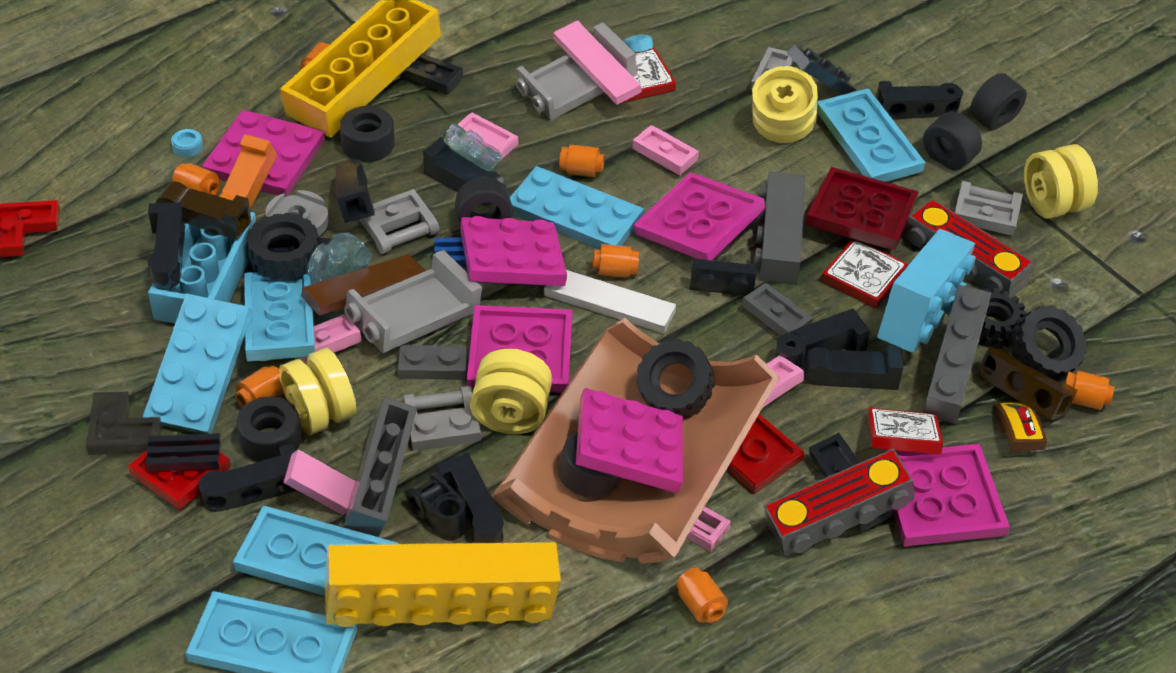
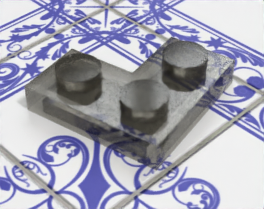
M129 391L94 392L86 443L88 455L144 453L147 447H149L148 436H161V417L129 418L131 402Z

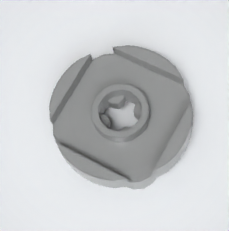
M297 190L295 195L285 197V193L280 194L269 202L265 210L267 217L277 213L303 215V218L309 219L311 224L316 226L318 236L326 230L329 224L328 209L325 207V201L322 197L310 191Z

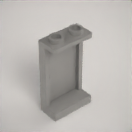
M602 22L594 27L595 39L633 77L636 76V53L606 24ZM568 54L530 74L523 66L516 69L518 77L516 86L522 96H527L532 101L537 112H542L550 121L604 93Z
M442 250L433 254L432 269L363 298L354 289L347 291L344 311L347 319L364 333L366 339L370 343H374L382 353H385L473 314L474 306L480 305L482 287L475 281H469L468 273Z

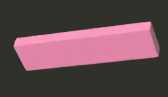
M578 20L553 32L554 40L617 105L641 93V84Z

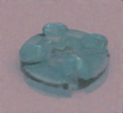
M452 122L443 136L445 143L464 158L468 156L475 160L473 164L486 171H493L503 156L492 146H484L482 144L484 138L471 129L466 131L454 122Z
M338 233L331 236L335 240L327 245L322 242L310 258L308 275L312 278L311 283L315 284L366 268L372 257L371 251L353 234Z

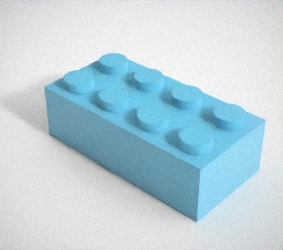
M250 212L252 222L238 241L186 224L182 275L179 284L166 290L158 289L152 284L148 291L154 320L176 323L186 293L230 303L249 262L247 237L249 229H252L253 224L256 223L254 212Z
M939 229L893 283L877 338L912 353L917 350L921 343L927 344L934 328L938 330L945 314L949 315L951 313L958 285L967 286V283L963 282L965 274L968 275L971 272L976 257L972 255L975 243Z

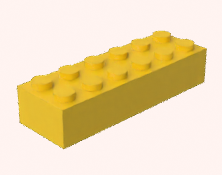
M380 0L280 88L285 114L311 128L324 131V135L331 138L340 130V121L347 112L354 108L366 106L441 37L438 10L418 0Z
M556 542L328 545L325 578L326 625L336 624L341 627H350L355 624L389 626L394 623L428 625L432 622H451L452 624L462 625L478 621L501 624L506 621L539 623L544 620H551L561 583Z

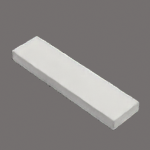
M566 270L567 280L565 286L546 285L544 287V296L618 320L626 318L634 325L662 334L665 333L676 311V304Z

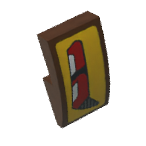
M1022 402L995 403L994 409L1001 433H1006L1011 451L1045 450L1047 438L1035 410Z

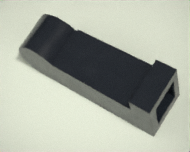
M879 81L876 99L892 120L940 117L944 113L951 111L958 112L963 96L961 87L953 83H943L940 86L893 87L891 81Z
M442 137L423 151L424 174L456 192L469 180L479 177L493 178L500 181L506 187L504 180L498 173L486 171L451 150L450 142ZM483 202V203H480V204H481V205H484V206H489V205L492 204V203H491V202Z
M349 159L336 166V198L345 223L375 215V208L367 187V176L360 159Z
M182 202L149 203L148 215L152 234H156L155 253L148 260L152 284L158 289H171L179 284L182 275L186 228Z
M854 308L782 335L777 340L775 358L780 355L801 368L804 363L805 353L812 348L822 347L830 351H841L851 347L853 351H865L868 346L870 330Z
M887 345L885 352L830 351L826 348L817 347L808 350L804 355L806 380L813 385L885 390L899 389L903 362L901 348L898 346Z
M293 443L279 447L280 456L226 472L213 470L205 473L199 481L203 506L209 511L214 512L230 510L298 491L284 483L291 455L295 452Z
M469 453L437 463L436 473L443 476L448 485L465 501L466 518L472 528L473 543H503V518Z

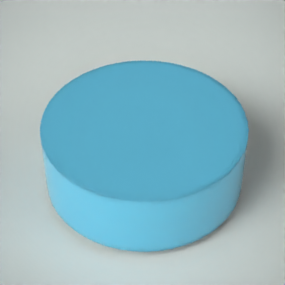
M637 35L624 40V43L633 52H641L653 48V41L650 35Z
M180 130L172 136L173 152L180 157L195 156L203 149L202 136L195 130Z

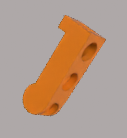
M244 134L240 142L242 150L224 186L223 193L219 197L233 200L236 195L246 197L249 200V207L251 209L278 155L270 141Z

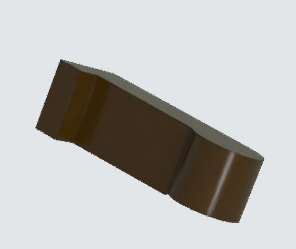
M173 181L167 185L156 200V203L182 202L186 224L237 241L252 222L249 200L239 195H236L233 200H229L195 189H189L184 184Z
M996 348L987 349L977 370L989 383L1049 420L1065 416L1078 391L1068 384L1062 385L1016 360L1009 353Z

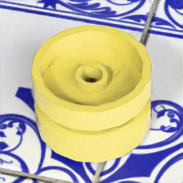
M782 66L765 71L756 80L752 89L753 124L759 134L773 142L793 143L805 138L813 130L817 120L818 95L817 86L812 77L801 69Z
M1072 144L1058 147L1054 151H1041L1031 154L1026 161L1024 168L1026 193L1032 207L1043 218H1054L1065 215L1067 212L1086 210L1095 203L1098 194L1096 170L1091 157L1083 147Z
M322 348L308 354L307 364L300 359H295L280 366L279 375L286 400L295 406L300 417L301 428L307 435H313L327 429L329 418L335 423H341L355 417L357 412L356 401L349 379L340 361L329 348Z
M500 349L490 352L482 358L470 401L473 416L482 425L504 434H524L538 428L545 417L548 404L547 398L552 384V375L549 367L543 360L532 353L518 349Z

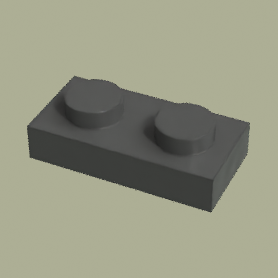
M764 283L743 298L742 307L780 336L813 322V317L768 283Z
M400 345L399 379L466 380L467 346Z

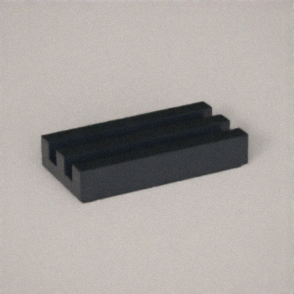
M220 433L148 436L147 472L219 469ZM192 455H212V456H194V457H192ZM177 456V457H170V458H156V457Z

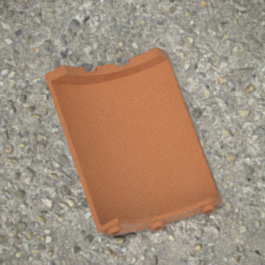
M624 318L604 331L502 480L492 498L529 526L531 521L550 531L547 535L548 538L587 555L616 562H624L626 557L638 558L640 563H655L675 558L780 377L757 354L737 361L708 360L715 375L713 376L715 388L712 389V396L710 400H707L706 406L703 409L697 410L696 414L692 416L687 415L682 418L683 484L679 492H671L620 477L617 487L608 495L596 498L575 494L560 479L558 465L566 440L572 434L578 432L580 397L584 388L603 391L609 395L629 401L634 400L648 406L636 382V376H638L637 367L641 363L643 355L647 354L652 346H657L660 343L645 335ZM671 364L660 374V387L669 394H680L690 386L692 373L683 364Z

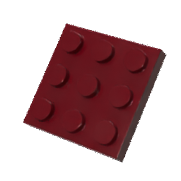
M830 167L807 213L805 225L815 227L820 231H829L843 235L848 239H857L871 243L879 248H888L896 251L909 216L916 204L919 191Z

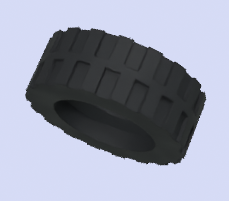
M277 213L272 214L273 216H266L261 221L253 224V228L248 231L247 248L250 265L252 264L255 272H259L261 276L269 277L272 280L282 279L284 281L291 278H299L303 274H308L313 267L315 268L317 260L320 259L319 236L316 226L312 225L309 219H305L298 214ZM282 240H291L300 244L297 249L286 253H276L268 250L270 244Z
M1043 305L1036 309L1034 308L1014 324L1015 327L1010 332L1009 346H1011L1012 350L1011 355L1016 360L1053 380L1059 381L1067 376L1068 372H1073L1085 360L1084 355L1087 353V339L1083 334L1081 325L1076 322L1072 315L1070 316L1066 313L1067 311L1062 308L1058 309L1056 306L1050 305L1045 307ZM1046 329L1057 338L1062 349L1059 357L1051 359L1039 350L1034 339L1038 330Z
M674 339V341L665 340L657 346H652L651 350L643 355L641 363L638 364V376H636V382L639 385L638 389L647 405L660 410H669L677 415H681L682 418L687 415L692 416L696 414L697 410L703 409L706 406L707 400H710L712 396V389L715 388V381L713 379L715 375L702 349L698 346L695 347L692 342L687 340L684 342L681 339ZM676 363L687 366L692 373V382L687 390L680 394H669L660 387V374L667 366Z

